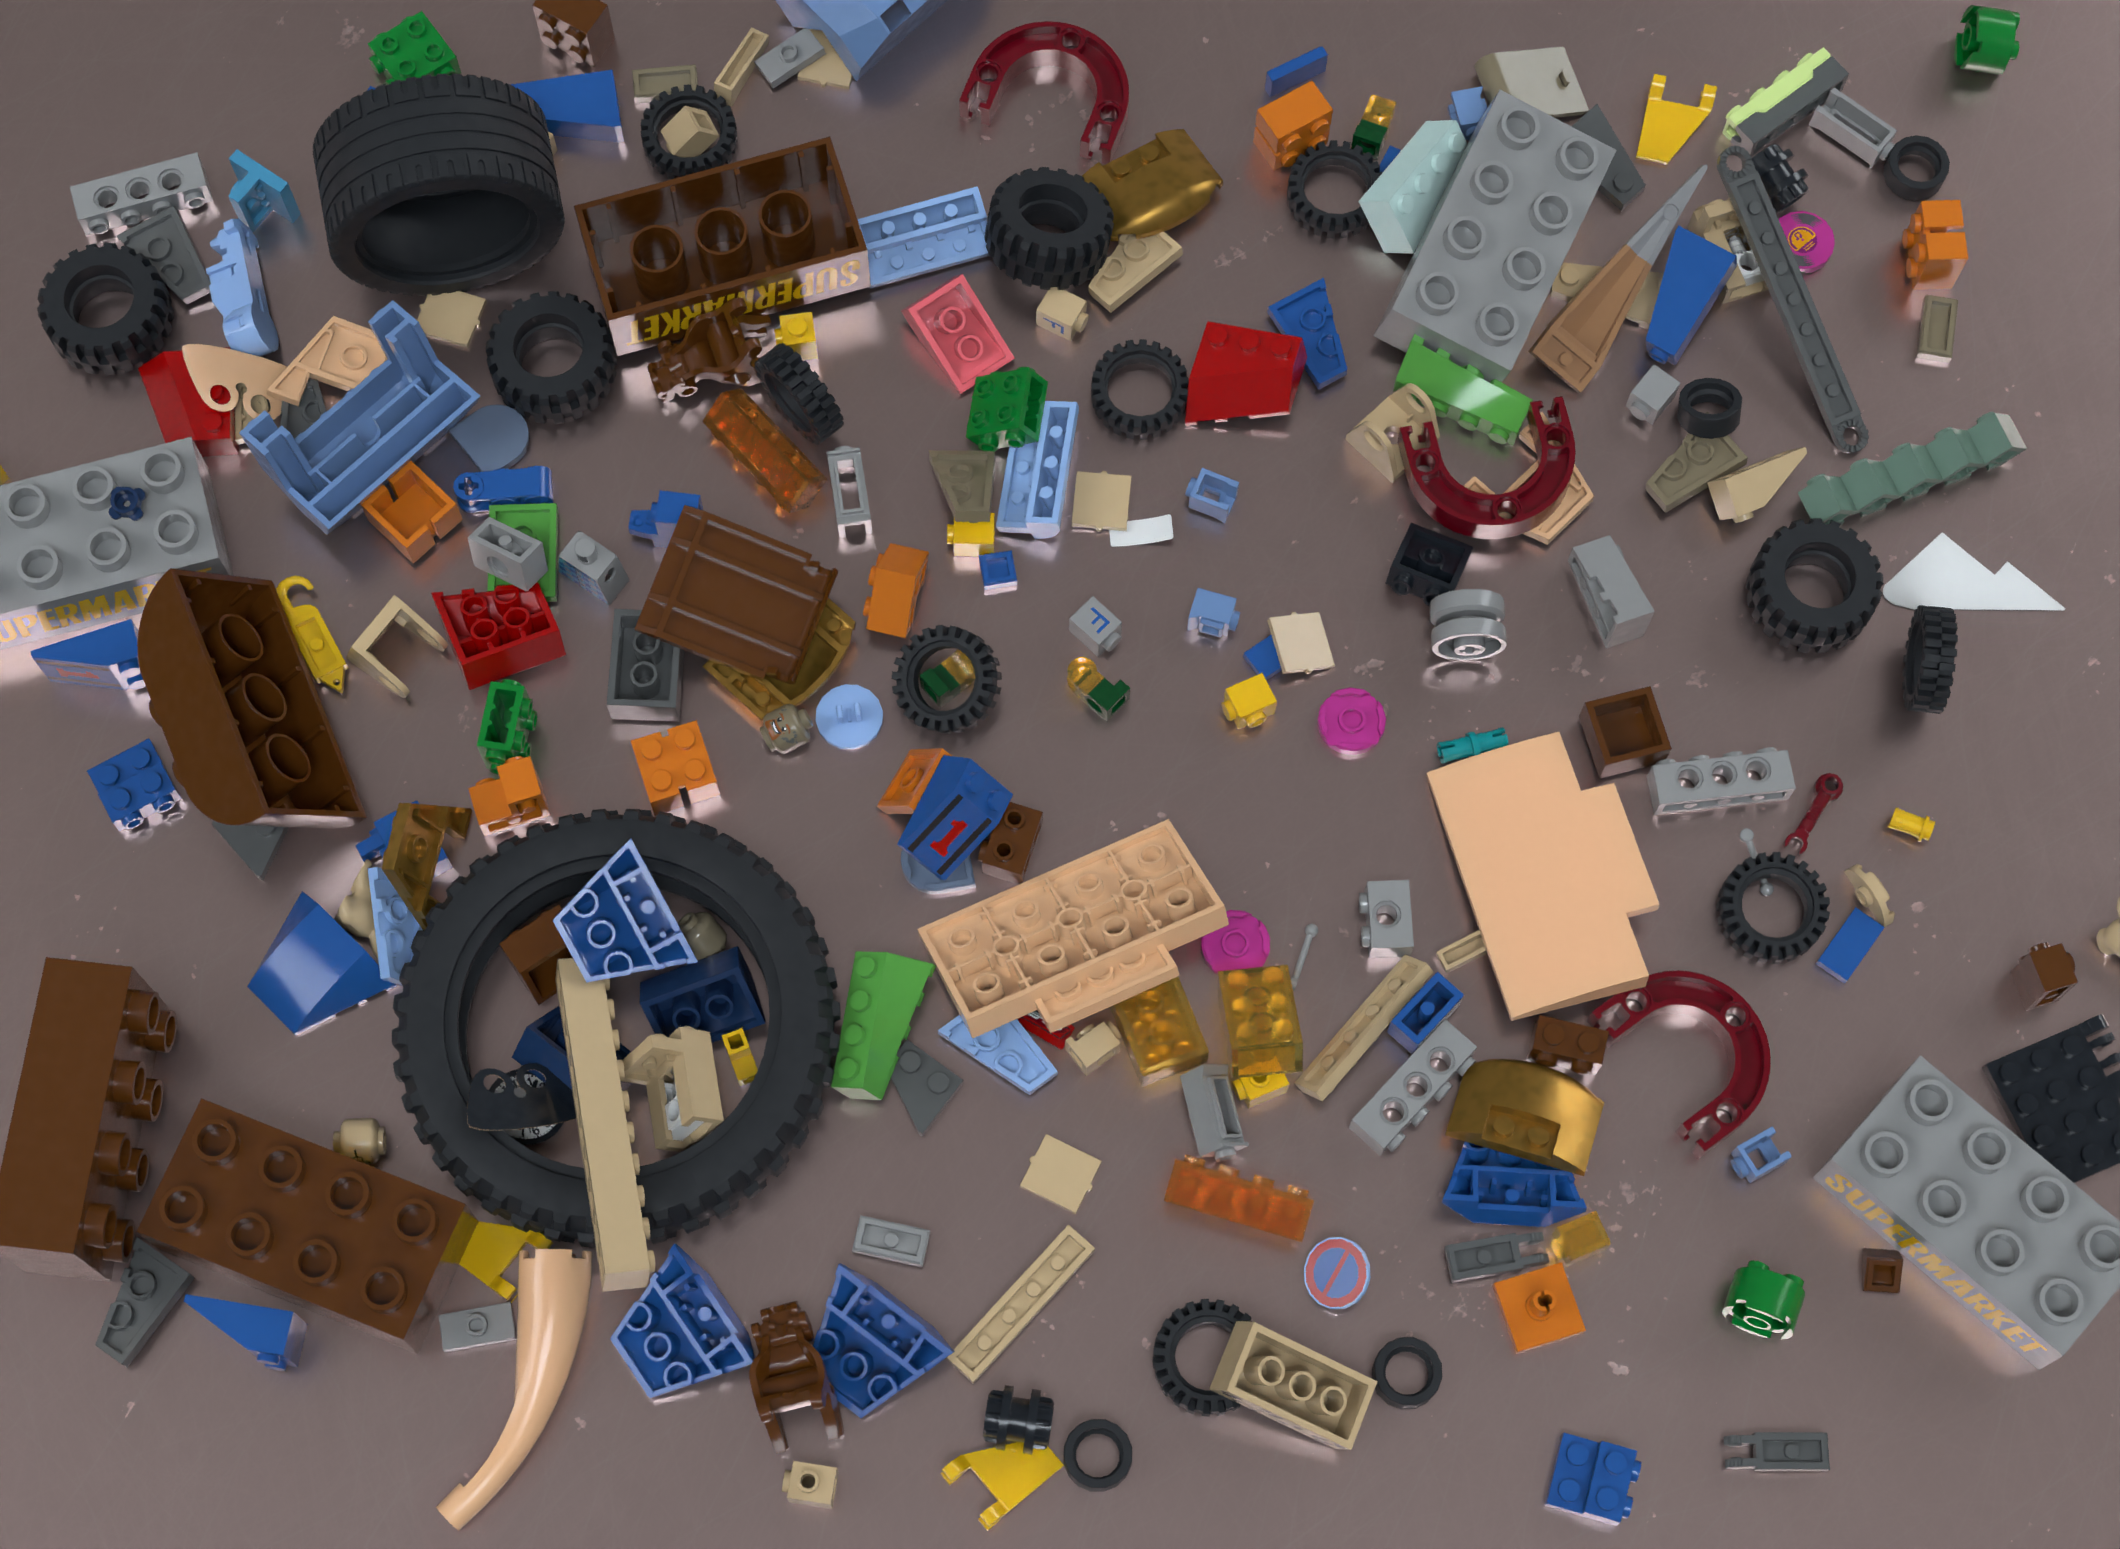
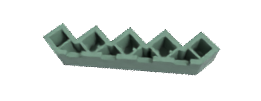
M1989 412L1976 420L1977 424L1968 430L1948 427L1934 435L1935 440L1925 446L1910 443L1901 444L1893 449V455L1884 461L1868 460V458L1860 459L1851 464L1849 467L1850 471L1841 477L1825 474L1814 476L1807 481L1808 486L1799 491L1798 495L1810 519L1821 518L1823 524H1829L1833 520L1842 525L1845 522L1844 518L1849 515L1859 513L1863 517L1885 509L1887 504L1894 499L1901 497L1904 502L1929 492V488L1937 483L1944 482L1945 486L1969 478L1972 475L1971 473L1978 468L1986 466L1987 470L1999 467L2025 451L2027 447L2010 415Z

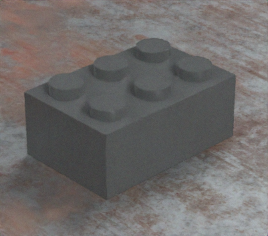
M614 609L607 708L611 719L680 721L685 650L635 631L634 629L642 610Z

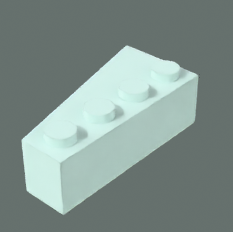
M1456 120L1426 121L1358 201L1384 253L1415 252L1467 146V142Z

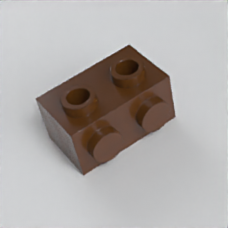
M1009 802L999 824L993 829L989 842L985 840L982 842L978 855V860L982 861V873L1016 884L1023 883L1043 823L1042 811Z
M2044 942L2029 948V954L2019 958L2020 963L2010 972L2026 1011L2059 1001L2078 983L2074 973V959L2069 952L2065 951L2062 943L2050 946L2048 942Z
M1539 1015L1533 1026L1527 1059L1534 1060L1537 1064L1547 1067L1559 1066L1568 1068L1572 1072L1581 1075H1596L1603 1064L1609 1031Z

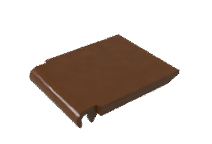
M684 505L634 630L763 681L766 675L787 684H795L838 575V570L836 568H832V570L825 569L820 566L821 563L819 561H810L812 554L706 511Z

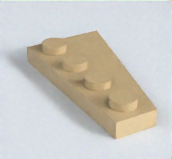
M1563 263L1552 284L1550 297L1569 302L1602 267ZM1648 273L1625 319L1637 322L1640 327L1649 329L1664 273Z

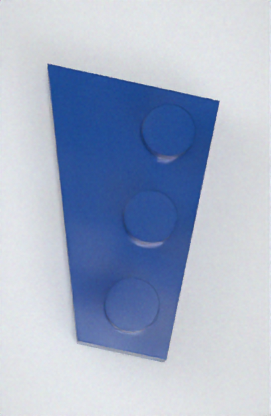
M1324 278L1270 305L1267 310L1268 315L1281 334L1302 337L1307 353L1304 369L1318 390L1346 376L1348 370L1339 334H1337L1333 320V311L1331 304H1329Z

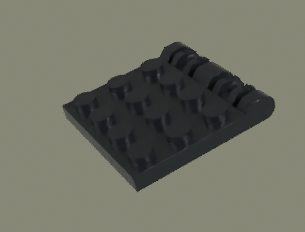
M2103 1014L1989 1062L1982 1067L2017 1136L2074 1184L2120 1164V1070L2108 1076L2104 1073V1070L2120 1063V1053H2114L2098 1062L2093 1051L2112 1044L2116 1040L2114 1035L2110 1032L2090 1042L2086 1039L2110 1027Z

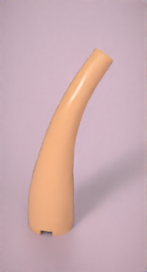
M535 1249V1258H529V1252L526 1250L519 1251L514 1407L499 1441L475 1476L465 1486L459 1483L436 1506L437 1510L458 1531L485 1507L514 1474L541 1435L557 1404L569 1376L586 1317L592 1278L591 1251H582V1258H575L576 1254H572V1249Z

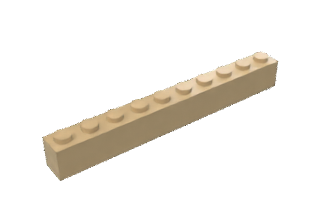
M573 958L558 959L555 980L602 1291L644 1288L648 1285L650 1273L655 1272V1255L653 1250H647L646 1240L650 1239V1224L648 1217L642 1218L641 1207L645 1206V1194L643 1185H637L635 1176L640 1173L638 1153H632L630 1145L635 1141L633 1122H627L625 1112H629L630 1109L629 1094L627 1090L622 1091L620 1082L624 1081L625 1072L623 1060H617L616 1051L620 1048L618 1029H612L611 1020L615 1019L613 999H607L606 990H610V978L586 983Z

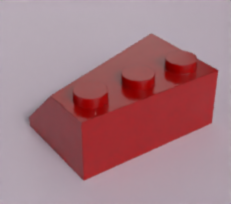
M1207 321L1189 377L1185 425H1198L1199 421L1215 420V423L1228 422V418L1244 416L1254 419L1290 415L1307 360L1302 337Z
M182 350L163 351L138 368L165 443L192 437L202 457L239 455V445L235 441V407L230 411L222 412L210 408L203 401L188 372ZM215 385L210 390V396L214 402L224 405L230 401V392L226 387Z
M538 582L527 592L514 585L497 586L494 591L475 592V589L472 588L463 589L462 593L457 595L444 596L443 592L431 593L448 641L469 690L566 655L560 630Z

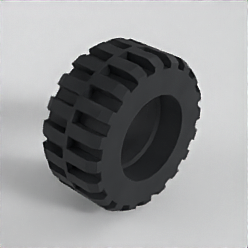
M1040 167L1037 171H1033L1032 168L1021 171L1020 175L1015 173L1008 177L996 188L995 194L991 199L985 229L986 249L1000 270L1005 269L1008 277L1013 280L1016 278L1021 280L1023 285L1029 287L1032 285L1040 286L1041 290H1050L1051 287L1065 290L1070 285L1076 287L1085 283L1086 279L1090 280L1098 274L1099 269L1103 267L1106 261L1114 226L1113 210L1104 194H1099L1098 187L1092 182H1085L1084 177L1076 173L1073 176L1068 174L1067 170L1058 168L1057 171L1049 170V167ZM1032 225H1052L1067 233H1049Z
M95 243L86 245V250L78 252L75 249L68 253L70 257L64 261L59 259L53 265L55 271L53 273L48 272L42 281L46 288H40L37 300L40 304L37 307L43 329L63 359H67L69 364L77 369L84 367L87 373L99 374V371L103 370L105 375H116L117 370L124 369L126 373L134 370L133 365L139 362L145 364L152 359L150 354L153 351L158 353L165 345L162 338L169 337L172 330L170 322L174 319V309L171 306L172 299L160 274L147 257L140 253L136 254L135 250L128 246H122L121 249H118L116 243H104V247H98ZM108 291H124L134 295L129 311L116 323L100 328L86 327L78 323L82 309L95 296Z
M548 291L547 296H540L539 292L530 294L529 300L523 302L520 298L513 302L512 310L504 309L498 316L500 324H492L489 331L491 339L486 342L488 368L497 393L502 396L503 402L513 409L516 408L517 413L521 414L523 418L528 419L530 415H533L535 422L544 424L547 423V419H553L555 424L565 423L564 418L571 416L576 420L583 417L582 411L587 408L590 411L599 406L598 398L605 399L611 391L609 383L615 382L617 374L615 369L617 356L610 329L607 327L606 320L602 314L595 312L594 306L588 301L583 300L579 303L578 296L566 293L565 297H561L559 291ZM548 339L569 340L582 348V354L577 363L565 373L557 376H537L527 372L521 366L527 352L536 344Z
M1811 518L1808 524H1805L1804 520L1800 519L1792 521L1789 528L1787 526L1780 527L1774 532L1772 537H1768L1763 543L1750 568L1746 581V588L1749 590L1746 599L1750 608L1755 607L1752 617L1756 624L1762 622L1765 625L1763 632L1769 638L1775 635L1781 639L1779 644L1786 648L1792 644L1797 646V652L1808 653L1810 648H1815V652L1818 654L1828 652L1831 645L1836 650L1844 647L1849 640H1854L1862 632L1880 603L1882 597L1880 589L1884 583L1883 574L1877 572L1881 566L1878 557L1870 555L1869 552L1872 547L1866 540L1860 542L1856 538L1858 535L1856 531L1851 528L1848 531L1839 528L1841 525L1839 522L1831 520L1829 524H1823L1821 518ZM1799 564H1812L1826 569L1839 582L1843 592V602L1830 608H1816L1801 602L1792 594L1785 580L1786 569Z

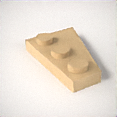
M1165 232L1141 239H1136V234H1122L1119 238L1118 246L1112 255L1106 258L1103 267L1099 269L1098 274L1094 276L1088 285L1089 294L1110 313L1113 312L1183 255L1182 246Z

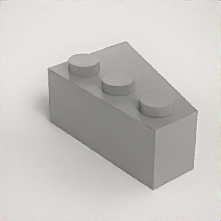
M1609 535L1573 547L1568 562L1606 649L1643 637L1655 611L1624 560L1620 546L1616 545Z

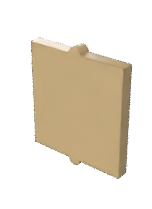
M810 29L824 47L826 54L801 70L797 76L798 80L817 83L823 88L828 85L849 89L853 76L823 31Z
M461 291L442 293L435 296L428 294L424 304L419 306L421 312L417 321L426 336L468 348L475 329L481 326L479 320L487 300Z
M1077 471L1072 527L1094 528L1097 532H1101L1102 529L1127 531L1131 476L1107 474V471H1102L1101 473Z
M1292 612L1287 616L1270 617L1267 620L1283 674L1296 672L1310 674L1313 670L1331 669L1335 666L1319 612L1305 614Z
M1046 1134L1036 1155L1031 1156L1029 1159L1030 1166L1020 1187L1076 1214L1086 1193L1092 1190L1091 1183L1102 1161Z

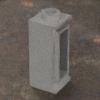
M1836 88L1830 91L1823 107L1818 105L1809 123V126L1818 128L1869 163L1871 169L1879 159L1885 161L1895 145L1892 141L1896 135V129Z
M841 446L834 449V451H828L827 458L839 538L846 537V526L860 524L865 525L866 534H872L860 447ZM854 466L860 508L844 510L838 469Z
M1203 1064L1180 1076L1200 1157H1215L1216 1161H1226L1237 1156L1236 1151L1249 1146V1143L1244 1142L1228 1079L1229 1064Z

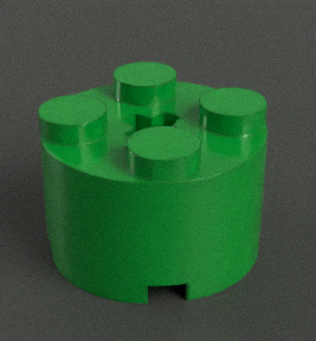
M1970 5L1960 23H1966L1964 32L1957 33L1954 49L1956 65L1961 66L1960 69L2002 75L2009 60H2015L2019 52V41L2015 40L2020 21V14L2011 10Z
M1751 1260L1748 1262L1747 1267H1741L1735 1271L1722 1314L1724 1317L1728 1314L1733 1316L1731 1323L1748 1333L1764 1338H1771L1772 1332L1782 1333L1780 1339H1789L1793 1336L1805 1298L1804 1281L1796 1275H1781L1770 1271L1769 1266L1765 1263Z

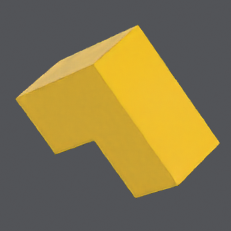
M743 1028L722 1035V1039L739 1085L743 1086L754 1080L758 1069Z

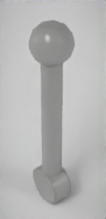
M1745 828L1740 832V839L1746 843L1750 856L1753 859L1758 855L1752 841L1754 833L1751 829ZM1760 879V892L1765 896L1771 895L1774 891L1772 884L1768 883L1767 879Z
M1308 924L1305 927L1306 938L1288 990L1295 991L1312 939L1319 931L1315 924Z

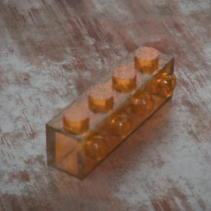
M742 388L721 392L702 421L711 430L713 437L721 441L730 450L734 459L743 464L754 476L755 481L764 487L775 498L778 506L788 513L808 508L828 480Z
M1185 1154L1184 1160L1175 1159L1164 1201L1303 1242L1315 1200L1308 1197L1309 1190L1289 1185L1287 1191L1273 1187L1275 1180L1254 1174L1253 1180L1239 1177V1169L1222 1164L1219 1165L1218 1170L1205 1166V1159Z

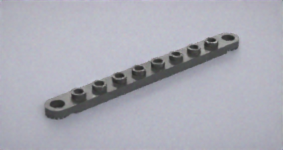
M1730 146L1718 156L1717 170L1832 440L1840 451L1856 453L1867 445L1869 439V432L1862 420L1860 409L1761 177L1755 169L1752 157L1744 147ZM1729 155H1735L1741 159V171L1733 172V170H1729L1730 168L1726 164ZM1846 428H1852L1858 433L1859 439L1856 445L1846 444V441H1844L1843 432Z

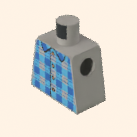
M581 531L574 535L558 556V572L607 605L613 602L629 582V577L619 558ZM607 574L611 575V577L607 581H605V576Z

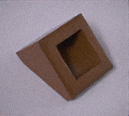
M1863 1248V1291L1900 1293L1903 1258L1899 1251Z

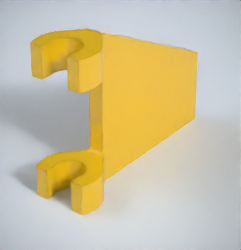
M1654 74L1649 88L1636 158L1667 165L1711 113L1717 86L1704 84L1699 105L1694 107L1662 100L1667 76Z
M479 1221L459 1265L498 1295L509 1300L517 1289L501 1276L518 1256L519 1251L527 1244L535 1249H549L553 1242L550 1239H546L540 1232L529 1230L526 1233L514 1226Z
M1021 1442L1007 1444L1005 1451L996 1450V1447L962 1454L948 1463L942 1469L943 1472L940 1475L950 1486L968 1469H971L997 1500V1502L983 1511L978 1519L988 1531L1064 1466L1048 1446L1045 1450L1033 1449L1032 1455L1023 1454L1024 1443Z

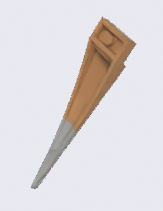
M1708 164L1701 165L1546 325V329L1528 351L1576 392L1581 393L1602 366L1642 284L1705 174Z

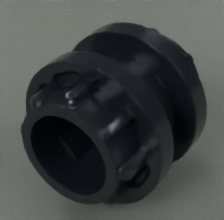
M1772 144L1752 157V162L1761 177L1775 213L1778 214L1808 192V186L1804 180L1809 175L1804 168L1794 172L1788 163L1795 156L1790 149L1783 151L1779 145Z
M1005 1385L1004 1391L992 1390L987 1400L983 1428L984 1440L996 1443V1450L1005 1451L1007 1441L1024 1443L1023 1454L1032 1455L1033 1449L1045 1450L1049 1445L1054 1411L1053 1399L1041 1397V1390L1032 1389L1030 1399L1013 1397L1014 1386Z

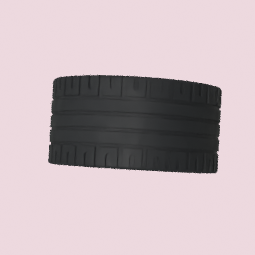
M462 74L422 75L420 78L410 77L404 81L396 80L388 85L377 86L374 90L369 89L363 92V95H357L351 98L350 102L346 101L343 103L340 109L334 110L325 119L314 138L313 158L331 259L344 275L361 285L365 284L368 288H376L382 292L389 291L392 294L403 293V295L411 296L413 294H417V296L432 294V296L456 291L467 292L474 288H484L485 285L491 286L501 280L510 279L513 275L516 276L522 273L524 269L528 270L534 266V263L540 262L555 247L564 230V211L544 113L532 97L511 84H504L500 80H491L483 76L479 78L476 75L469 74L466 76H462Z

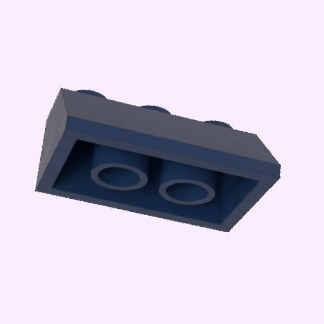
M738 946L698 960V963L688 964L640 982L639 1003L655 1034H663L669 1037L679 1027L690 1026L695 1030L710 1032L711 1042L714 1043L722 1040V1035L740 1028L746 1031L766 1023L751 971Z
M557 1006L526 1027L512 1058L521 1065L537 1063L545 1066L572 1090L560 1006ZM621 1043L619 1050L616 1051L617 1060H623L631 1053ZM536 1070L528 1071L546 1084V1079L542 1073ZM620 1081L622 1091L627 1090L632 1084Z

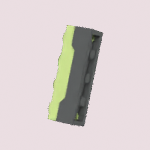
M1824 47L1815 54L1808 53L1792 71L1785 70L1780 73L1770 87L1758 89L1744 106L1737 105L1732 108L1725 117L1727 121L1722 133L1728 140H1731L1734 146L1737 145L1744 147L1746 151L1748 150L1749 155L1752 157L1815 111L1818 105L1822 106L1833 88L1841 92L1849 73L1833 56H1830V53Z

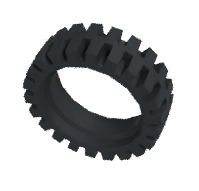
M684 85V91L679 92L678 86L672 87L670 95L666 91L659 94V101L654 98L650 102V109L646 108L643 113L644 119H641L640 126L642 145L646 157H648L649 163L653 167L656 166L657 172L662 175L666 172L669 179L724 165V163L729 164L732 160V153L735 154L737 127L732 109L726 104V100L722 96L717 98L716 92L711 89L706 93L703 86L697 85L696 91H693L691 85ZM684 106L707 111L708 114L717 120L720 126V138L717 144L707 153L696 157H678L669 154L661 147L658 141V130L661 124L671 115L678 113Z
M1330 140L1329 146H1326L1324 142L1317 143L1316 149L1311 146L1306 149L1305 155L1301 153L1298 156L1296 164L1294 163L1291 168L1287 187V200L1289 201L1290 211L1294 212L1296 221L1298 223L1303 221V228L1309 231L1313 227L1315 235L1321 236L1322 232H1327V238L1334 239L1335 233H1339L1340 238H1347L1350 231L1354 236L1360 233L1361 227L1366 229L1370 226L1361 206L1354 211L1344 214L1327 213L1316 208L1307 199L1304 192V183L1308 175L1315 169L1327 165L1344 166L1355 171L1364 180L1368 191L1383 172H1380V165L1377 161L1373 162V156L1369 152L1364 155L1362 154V147L1356 145L1354 149H1351V142L1344 141L1343 146H1338L1337 140Z
M1140 339L1139 344H1134L1133 340H1128L1124 347L1120 343L1113 346V352L1107 350L1103 354V359H1099L1095 371H1093L1091 398L1098 419H1103V425L1106 428L1113 427L1115 434L1120 436L1122 432L1126 433V438L1134 439V435H1139L1140 440H1147L1149 434L1156 438L1161 435L1162 430L1167 433L1172 429L1173 423L1177 425L1181 420V415L1184 414L1187 406L1189 383L1185 365H1181V359L1177 354L1172 356L1170 348L1165 346L1164 349H1161L1160 343L1153 341L1152 345H1147L1146 339ZM1137 363L1155 366L1163 371L1171 381L1172 395L1170 401L1164 409L1152 415L1136 416L1124 413L1114 406L1109 398L1107 389L1110 378L1117 370L1126 365Z

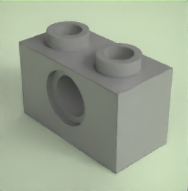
M488 517L468 537L475 567L526 592L548 571L541 541L491 517Z
M1409 880L1367 881L1364 893H1359L1360 914L1366 913V926H1361L1362 947H1368L1369 958L1403 957L1405 954L1411 956L1414 941ZM1380 913H1387L1392 916L1394 923L1383 925L1377 920L1376 916Z

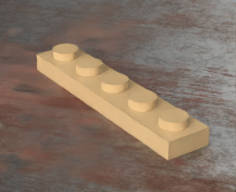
M1405 954L1294 1082L1300 1091L1323 1102L1348 1071L1356 1065L1357 1061L1372 1043L1379 1038L1392 1019L1402 1010L1415 993L1422 988L1427 979L1433 974L1430 966L1426 962Z
M1068 1224L953 1349L955 1352L949 1355L947 1360L974 1384L1095 1252V1248Z

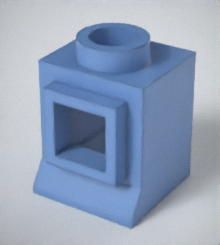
M1483 86L1451 92L1453 104L1448 105L1450 119L1457 121L1465 140L1468 141L1487 109L1485 98L1481 99Z
M1202 468L1198 478L1192 477L1185 493V496L1189 497L1188 508L1226 523L1238 496L1239 482ZM1205 491L1219 496L1218 502L1204 497Z
M1197 588L1188 617L1187 630L1199 629L1198 632L1220 638L1222 635L1228 636L1229 630L1236 631L1241 613L1235 610L1237 598Z
M1773 1126L1738 1145L1731 1152L1734 1158L1731 1160L1732 1168L1741 1179L1746 1177L1749 1183H1752L1785 1165L1792 1157L1789 1151L1780 1154L1772 1142L1771 1138L1776 1133ZM1756 1149L1766 1163L1758 1169L1748 1156L1749 1153Z

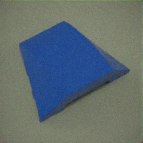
M631 838L552 919L586 983L631 975V973L647 970L665 969V967L686 963H698L674 915Z
M302 891L247 987L296 1036L335 1017L336 1013L355 1004L360 1005L366 1002L367 998L384 990L389 991L397 987V985L382 980L380 978L379 965L316 901Z
M1465 1141L1442 1200L1444 1205L1471 1222L1485 1224L1547 1227L1584 1213L1587 1210L1583 1198H1580L1574 1184L1575 1178L1573 1173Z
M673 1244L665 1262L658 1272L652 1275L650 1284L640 1299L634 1302L610 1338L649 1398H654L751 1365L755 1358L748 1331L711 1276L677 1244Z
M839 1263L835 1273V1282L831 1294L828 1296L825 1305L826 1310L820 1329L817 1330L813 1347L819 1352L825 1364L828 1381L834 1387L837 1400L858 1417L863 1418L955 1351L930 1323L882 1286Z

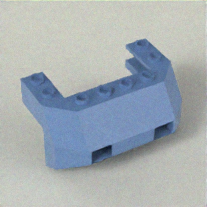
M948 0L775 1L793 27L822 30L857 82Z
M394 300L378 310L368 321L387 360L372 370L367 378L354 389L348 391L337 404L324 412L307 430L300 433L294 439L283 426L278 428L270 414L263 411L239 432L265 473L296 507L326 535L362 509L361 504L382 485L387 487L390 484L388 480L410 461L414 463L445 436L477 404L481 397L438 360L419 322Z

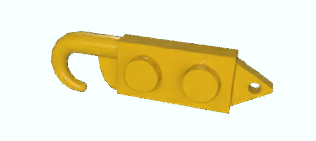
M294 575L287 577L279 583L276 591L300 651L318 684L322 682L334 690L343 693L345 670L349 668L318 609L312 605H300L293 608L287 596L288 590L294 585H303L308 590H312L313 585L302 576Z

